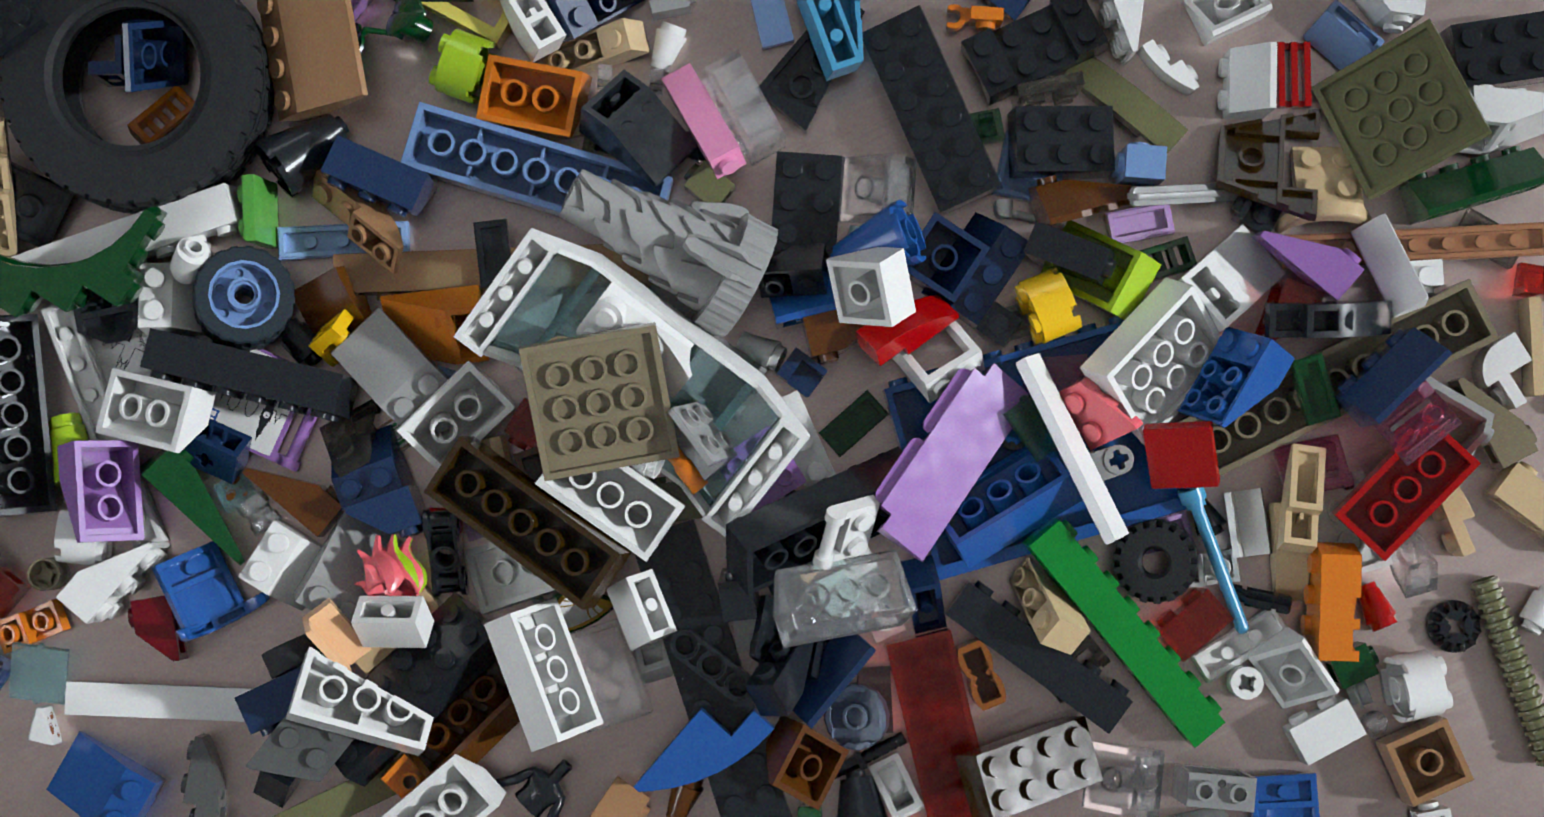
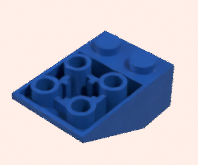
M1227 327L1219 337L1217 344L1203 365L1191 389L1186 394L1178 412L1202 421H1212V424L1225 428L1277 389L1295 358L1271 338Z

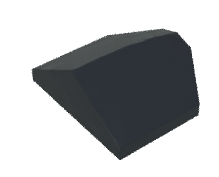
M90 290L92 296L87 304L81 309L73 310L77 332L107 344L128 340L138 327L139 297L133 303L129 302L116 307Z

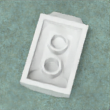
M612 282L577 327V336L655 322L668 395L674 398L692 376L690 351L694 343Z

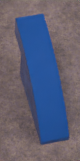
M701 707L635 783L634 788L638 792L671 789L714 775L739 761L757 747L774 730V725L764 716H761L754 708L734 732L731 733Z

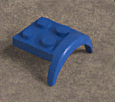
M214 541L155 565L152 568L181 628L176 633L180 641L183 642L192 641L215 632L243 618L269 600V595L261 592L253 598L244 601Z
M1316 773L1253 776L1257 778L1255 809L1254 813L1250 812V817H1320Z

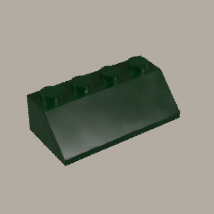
M1521 145L1501 150L1502 156L1491 159L1489 154L1470 159L1471 165L1459 168L1458 163L1444 166L1438 169L1440 174L1428 177L1427 172L1420 173L1409 179V183L1399 188L1409 224L1413 225L1544 185V159L1534 147L1522 150Z

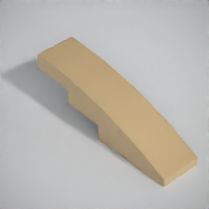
M0 117V254L15 256L18 250L11 156L6 117Z

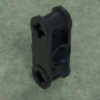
M423 509L422 524L427 541L433 596L440 597L441 593L461 592L462 595H468L469 580L464 561L460 519L448 510L431 512L430 509ZM439 550H449L452 554H443Z

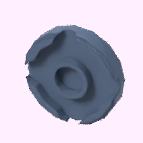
M854 683L848 685L824 715V721L830 736L833 739L835 738L841 746L851 750L859 751L876 745L883 739L889 727L890 713L886 700L879 691L867 684Z

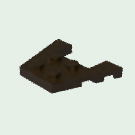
M1310 109L1308 114L1294 116L1293 113L1283 114L1280 119L1263 122L1262 119L1221 126L1219 132L1216 188L1315 222L1317 217L1318 189L1283 187L1285 138L1318 140L1321 125V109Z

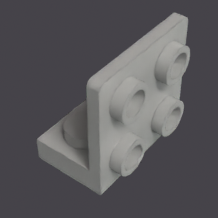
M694 402L673 407L668 411L673 419L677 445L686 457L693 462L704 480L710 479L738 455L733 449L734 444L731 438L717 428L712 421L714 419L712 413L704 405Z

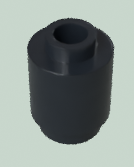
M298 318L289 321L285 330L279 335L281 339L280 344L299 364H308V366L313 367L322 360L309 347V344L316 336L314 331L306 322H300Z

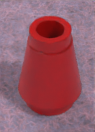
M1375 581L1361 586V598L1359 600L1366 626L1370 625L1372 632H1376L1397 623L1398 621L1395 617L1397 612L1380 588L1377 587Z

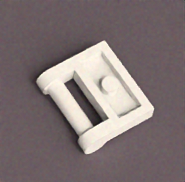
M874 495L832 505L827 508L825 514L826 527L820 548L815 551L813 557V564L817 568L829 569L833 562L866 553L880 502L876 500Z

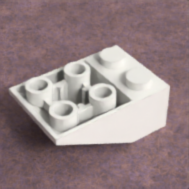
M1098 0L1101 8L1098 10L1100 22L1103 28L1109 29L1112 40L1109 41L1112 54L1115 59L1120 58L1122 66L1126 65L1138 50L1144 0Z
M1489 84L1473 85L1470 92L1489 125L1492 134L1461 150L1459 153L1490 154L1544 134V92L1527 91L1524 88H1498Z
M1244 224L1238 227L1177 280L1194 286L1219 332L1227 328L1286 274L1266 249L1252 238V233Z
M168 542L147 543L78 571L56 598L86 624L102 622L107 619L113 620L123 610L125 605L122 602L129 594L134 595L145 584L146 580L143 577L155 565L165 561L168 556L165 551L171 545Z

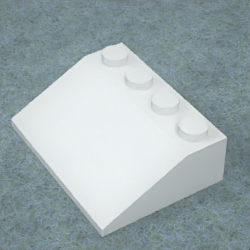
M1165 277L1083 363L1080 369L1085 377H1088L1099 386L1103 393L1112 396L1119 402L1118 409L1131 419L1135 416L1141 419L1143 425L1132 431V433L1145 445L1144 425L1147 423H1170L1179 413L1178 409L1184 401L1186 394L1191 389L1221 335L1194 286Z

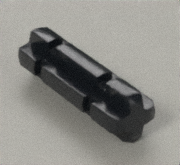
M1233 584L1238 599L1244 603V606L1271 611L1272 608L1281 614H1289L1291 611L1292 597L1290 595L1279 593L1276 596L1271 591L1252 587L1243 589L1242 585Z

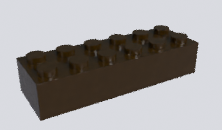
M460 436L424 490V493L580 609L585 610L595 607L631 554V551L535 484L536 481L474 436Z

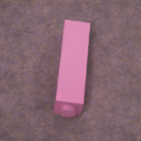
M689 63L661 78L670 99L717 180L725 175L734 173L738 168L746 165L737 141L691 64Z

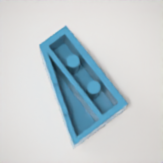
M796 0L826 81L857 71L864 61L860 0Z

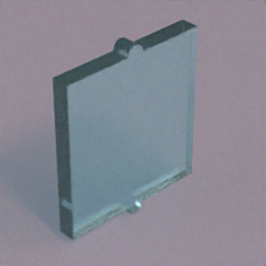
M14 642L12 644L9 697L32 700L35 704L47 702L64 705L70 649L45 646L44 643L34 645Z

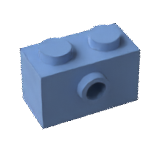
M1130 142L1117 153L1115 171L1110 176L1115 178V184L1156 186L1161 184L1166 176L1167 146L1149 145L1144 142Z

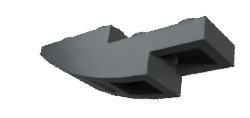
M203 733L195 736L194 741H190L187 749V760H190L189 772L184 774L181 782V793H184L183 803L196 805L195 808L191 809L189 817H227V793L223 767L211 735Z

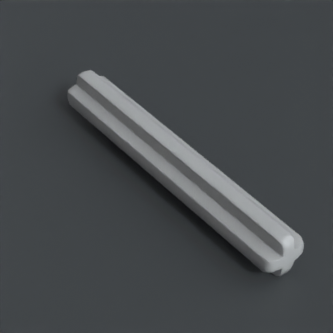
M1216 183L1131 187L1130 193H1127V199H1129L1131 206L1233 202L1238 196L1216 188Z

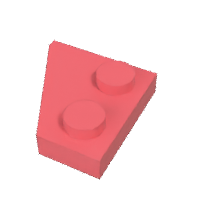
M1088 377L1059 391L1074 424L1090 450L1130 433L1143 425V422L1137 416L1131 419L1118 409L1119 402L1112 396L1103 393L1099 386Z

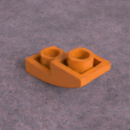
M53 599L27 611L19 612L0 620V645L3 653L7 654L71 629L62 602L58 599Z

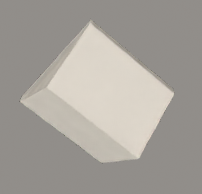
M1183 0L1189 17L1204 46L1262 20L1273 9L1272 3L1269 0Z
M1289 627L1283 629L1248 656V659L1255 669L1261 673L1263 681L1283 709L1332 696L1339 692V688L1320 660H1318L1305 638Z

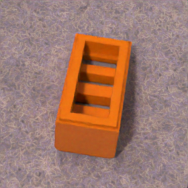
M174 86L127 124L129 132L141 145L158 140L172 132L182 123L195 101L180 86ZM175 98L186 108L182 112L172 103ZM167 108L175 118L170 120L162 111ZM156 117L165 125L162 129L153 122ZM146 127L154 133L151 138L143 131Z

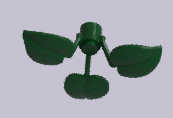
M394 0V10L388 19L386 29L362 28L361 24L355 23L360 53H362L365 36L368 34L397 37L401 40L406 36L420 44L425 43L432 33L434 23L431 19L425 17L427 13L421 0Z

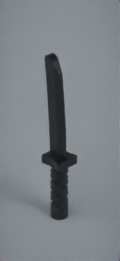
M902 731L893 737H889L884 742L882 741L868 748V750H864L862 753L860 750L855 751L854 756L844 760L835 779L858 768L864 770L868 768L867 763L884 756L890 751L897 749V747L907 744Z

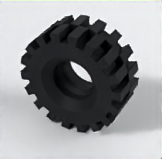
M1163 519L1144 521L1128 529L1129 534L1119 539L1116 550L1113 553L1114 574H1117L1118 583L1121 588L1124 587L1128 591L1127 594L1132 598L1135 596L1141 602H1153V604L1173 601L1185 593L1197 574L1199 556L1196 551L1197 547L1186 530H1182L1178 527L1179 525ZM1150 549H1160L1168 556V568L1161 574H1151L1143 566V556Z

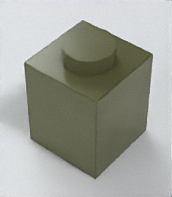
M706 160L700 166L695 163L684 176V179L687 181L684 184L685 190L698 201L725 203L735 191V184L727 177L723 176L717 180Z

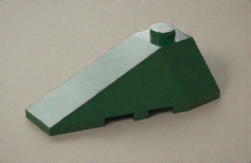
M185 448L180 453L161 449L140 466L141 475L241 566L245 560L197 470L190 463L194 457Z

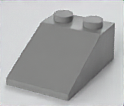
M380 307L331 352L333 357L399 426L449 379L432 359Z
M344 510L294 591L295 602L313 610L327 598H330L351 622L359 596H367L361 587L354 585L359 581H365L363 560L357 553V550L360 549L372 556L375 536H381V542L385 549L392 535L347 515ZM397 538L398 547L400 548L402 541Z

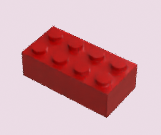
M1424 416L1331 513L1376 555L1386 561L1481 463L1431 417Z

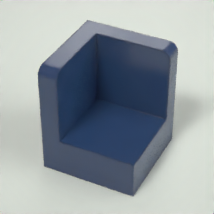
M796 347L776 373V376L795 390H798L803 396L809 397L828 370Z

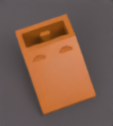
M479 284L380 296L383 311L432 360L455 365L465 364L468 360L472 363L489 361L490 357L485 355L480 357L453 337L482 297Z

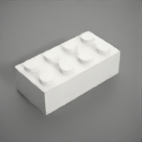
M557 598L509 613L484 624L531 752L556 744L604 723Z

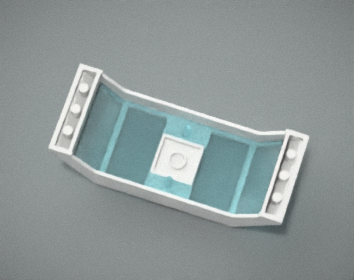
M531 228L453 337L480 357L485 355L522 369L519 346L545 342L557 336H577V327L609 285L614 282L694 343L690 351L692 376L674 398L669 396L670 406L673 408L698 402L707 407L713 415L714 419L712 421L720 431L725 432L731 438L734 444L733 449L738 455L708 479L709 483L694 495L676 474L674 467L668 459H665L660 472L683 489L702 515V520L726 537V524L737 517L749 514L810 438V434L764 374L701 327L695 325L693 321L601 253Z

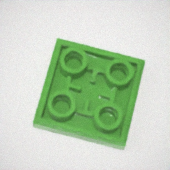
M255 174L242 175V184H239L237 189L238 200L242 204L243 217H240L238 223L239 233L246 242L267 249L278 248L277 183Z

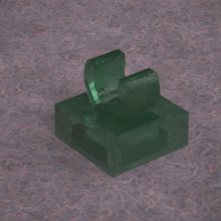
M999 108L970 113L984 145L1006 140Z

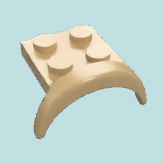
M1342 147L1291 148L1289 155L1293 187L1318 189L1317 217L1315 222L1344 221L1361 226L1372 220L1370 213L1364 208L1362 186ZM1287 213L1276 222L1275 232L1282 233L1289 228L1311 223L1312 221Z

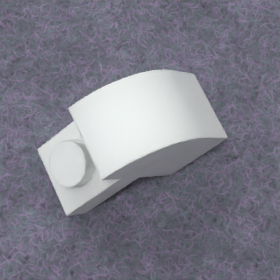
M1515 332L1504 334L1499 339L1484 346L1476 355L1472 366V378L1475 386L1479 389L1490 386L1492 388L1490 391L1492 398L1507 410L1516 409L1527 402L1510 373L1532 360Z

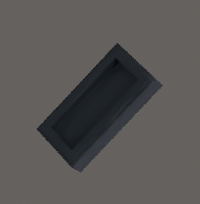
M507 219L473 223L482 289H488L512 255Z

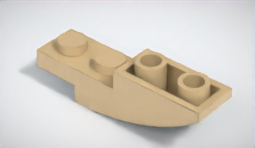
M1398 437L1395 441L1392 439L1391 442L1393 444V448L1404 437ZM1458 487L1431 515L1436 522H1440L1444 532L1441 537L1449 553L1452 552L1454 556L1464 557L1476 552L1463 522L1474 517L1475 514L1461 488Z

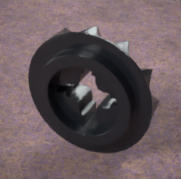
M1448 600L1437 605L1431 612L1428 619V633L1433 643L1440 649L1451 653L1465 652L1476 644V640L1482 632L1480 629L1481 618L1477 615L1473 606L1459 600ZM1445 618L1453 621L1463 618L1460 628L1465 634L1454 632L1449 635L1451 626Z

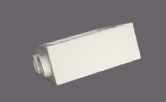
M956 320L943 330L951 336L964 353L928 375L911 354L907 355L903 350L892 357L929 403L941 396L958 370L962 368L969 369L970 371L976 368L979 372L985 370L982 350Z

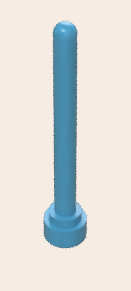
M1204 487L1182 488L1177 492L1182 506H1186L1187 510L1192 512L1235 629L1238 633L1245 634L1249 630V625L1204 505H1206L1205 498L1207 497Z

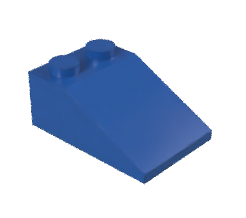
M80 731L46 790L80 817H146L166 778Z

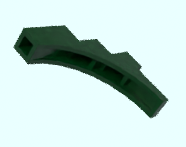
M157 206L146 208L132 227L111 246L87 259L77 262L42 264L24 262L0 254V308L16 318L33 313L43 297L63 311L69 312L77 308L81 309L87 304L92 296L90 290L116 307L129 302L133 303L143 290L140 283L145 276L134 268H139L143 264L149 253L145 249L151 240L155 241L165 228L163 220L167 212Z

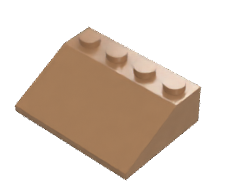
M257 0V9L260 13L263 28V42L266 45L269 58L268 70L274 89V104L278 112L279 121H310L368 96L351 0Z

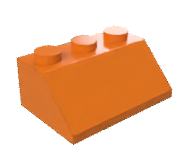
M488 54L476 119L572 138L580 122L581 107L588 102L592 77L582 71Z

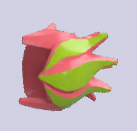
M392 534L384 549L381 536L376 535L372 556L358 549L357 553L362 558L364 564L365 581H359L354 585L361 587L367 596H418L425 589L428 579L426 569L412 554L411 543L413 538L408 536L399 548L397 536Z

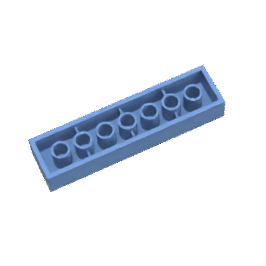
M423 102L418 104L401 159V163L425 172L433 179L559 216L563 201L582 168L610 183L612 179H616L639 192H650L668 201L674 185L673 178L667 176L655 187L620 161Z

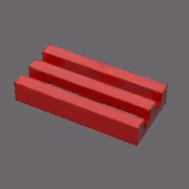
M1277 42V108H1310L1312 106L1310 42ZM1285 51H1290L1291 101H1286ZM1298 51H1301L1302 101H1299Z

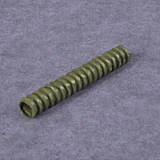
M1495 575L1484 577L1472 582L1470 589L1475 590L1476 593L1473 597L1475 600H1479L1477 607L1483 611L1480 616L1482 619H1486L1485 629L1490 630L1488 637L1494 641L1491 644L1492 648L1497 649L1495 656L1501 660L1499 667L1505 670L1502 672L1504 678H1508L1506 685L1512 689L1510 696L1515 697L1513 704L1514 707L1519 708L1517 715L1523 719L1520 722L1521 726L1526 727L1524 734L1530 737L1528 745L1534 748L1531 750L1533 756H1537L1535 763L1537 766L1544 767V703L1541 701L1543 694L1537 691L1540 689V686L1534 682L1536 675L1530 672L1533 667L1531 664H1527L1529 657L1528 654L1523 653L1525 646L1519 642L1522 639L1521 635L1516 634L1518 627L1512 623L1514 616L1508 613L1511 608L1505 605L1507 598L1501 594L1503 587L1498 586L1499 577Z

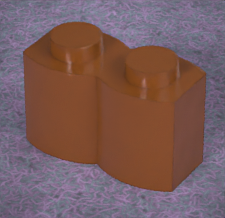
M977 638L955 646V660L961 672L967 676L968 692L974 703L985 711L1006 702L1004 684L993 671V659L987 646Z

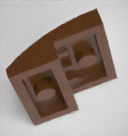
M344 266L335 267L295 289L294 292L295 303L304 320L315 334L343 309H346L354 317L347 327L350 334L372 314L366 296L355 295Z

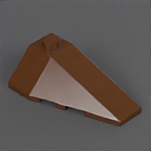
M1056 175L1036 179L1038 186L1030 187L1028 190L1035 221L1046 225H1053L1093 215L1092 213L1119 209L1121 206H1129L1130 201L1127 199V193H1130L1131 187L1134 186L1068 179L1057 181Z

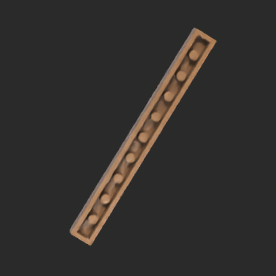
M603 244L579 245L603 254L648 289L651 285H654L648 280L649 275L626 264L622 260L621 255L606 248ZM511 247V254H513L517 247ZM476 249L402 252L398 272L394 274L368 253L333 254V268L345 267L355 295L377 296V301H380V296L478 284L481 296L487 290L481 288ZM556 253L530 290L540 289V294L554 295L560 293V288H573L574 293L592 267ZM600 273L587 293H592L593 287H606L607 289L612 282Z

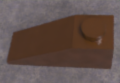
M246 468L242 472L317 537H324L344 511L341 508L333 485L327 488L324 485L254 468Z

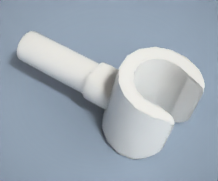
M998 199L994 202V214L998 219L1014 218L1036 223L1033 214L1013 210L1012 199Z

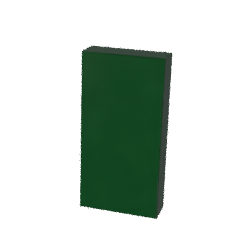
M1322 352L1294 360L1289 371L1306 426L1340 417L1341 413Z
M866 390L818 434L841 457L888 416L889 413Z

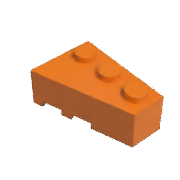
M1317 542V548L1313 553L1308 554L1307 569L1311 575L1310 584H1306L1304 587V602L1307 604L1306 615L1301 616V634L1305 635L1320 661L1359 662V651H1356L1353 647V630H1360V619H1354L1356 599L1361 598L1362 554L1354 543Z

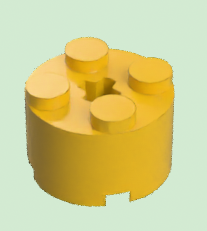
M1057 267L1018 282V285L1014 287L1017 297L1014 298L1015 303L1022 316L1028 315L1031 324L1028 326V330L1035 344L1040 342L1045 344L1082 328L1080 315L1074 317L1072 310H1074L1073 306L1077 305L1062 273L1057 274Z

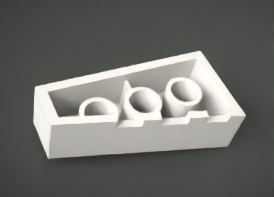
M309 646L304 656L286 720L419 756L425 750L434 717L396 695L389 694L379 688L377 684L368 679L361 678L347 670V667L336 661L333 662Z

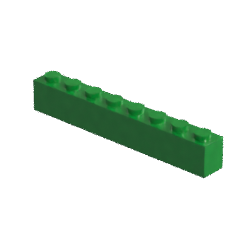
M1056 518L1047 521L1022 543L1058 587L1078 607L1086 621L1184 740L1196 748L1226 723L1218 714L1222 711V708L1210 695L1206 698L1198 689L1202 684L1190 670L1184 672L1178 665L1181 661L1178 654L1169 645L1165 648L1157 639L1161 634L1149 620L1144 623L1136 614L1140 611L1137 604L1128 595L1124 598L1116 589L1120 584L1108 570L1102 572L1095 564L1099 560L1096 554L1087 545L1080 546L1075 539L1078 533L1066 519L1062 522Z

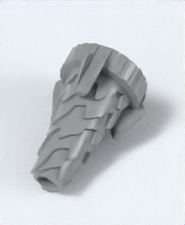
M583 168L573 181L559 214L567 222L604 240L603 246L621 255L622 260L626 264L649 275L648 280L654 284L649 287L652 292L711 336L719 338L725 337L733 329L747 308L768 267L778 236L777 228L750 215L748 209L731 203L694 200L689 206L675 199L668 201L650 192H639L616 179H612L610 183Z

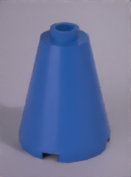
M899 199L887 205L833 246V253L830 254V257L874 247L904 248L907 266L926 260V256H921V250L926 249V244L914 214L907 216L902 208L908 205Z

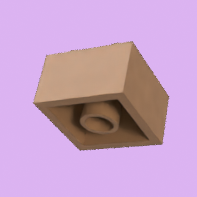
M1437 715L1425 718L1375 741L1401 801L1412 807L1474 780L1450 724L1445 717Z

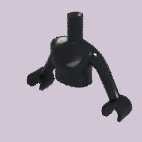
M563 759L550 773L537 766H532L495 780L504 788L528 779L524 786L515 793L518 801L535 817H540L548 807L553 805L547 817H558L566 799L559 782L572 770V765Z

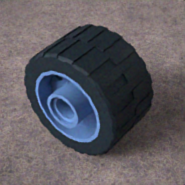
M233 246L230 249L215 253L210 259L208 258L195 277V285H193L192 291L195 319L206 337L208 336L215 344L249 352L251 350L263 349L270 343L273 344L277 341L281 332L285 330L289 321H291L295 305V287L288 269L281 264V261L276 256H272L266 250L256 249L254 246ZM240 295H247L252 301L247 304H241L237 302L236 298Z

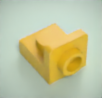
M343 309L322 326L309 344V347L331 367L339 363L331 352L350 334L347 327L354 319L346 309Z

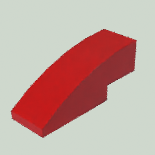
M938 294L914 300L916 312L895 326L864 325L858 329L856 335L859 347L879 366H882L902 350L907 355L912 353L957 320L959 313Z

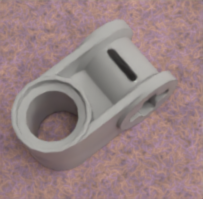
M1114 445L1089 452L1103 482L1125 474L1133 467L1134 455L1126 446ZM1113 451H1116L1117 455H1124L1125 461L1121 462V469L1117 465H1110L1109 459L1114 457Z

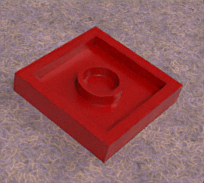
M1212 421L1147 423L1144 425L1143 435L1152 489L1219 486L1220 474Z

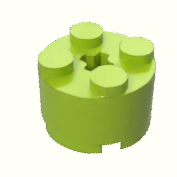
M455 29L451 35L444 33L438 46V52L442 54L438 66L434 65L430 72L429 84L434 85L437 92L476 104L480 97L475 94L479 88L482 89L488 54L496 55L490 53V48H496V43L459 29Z

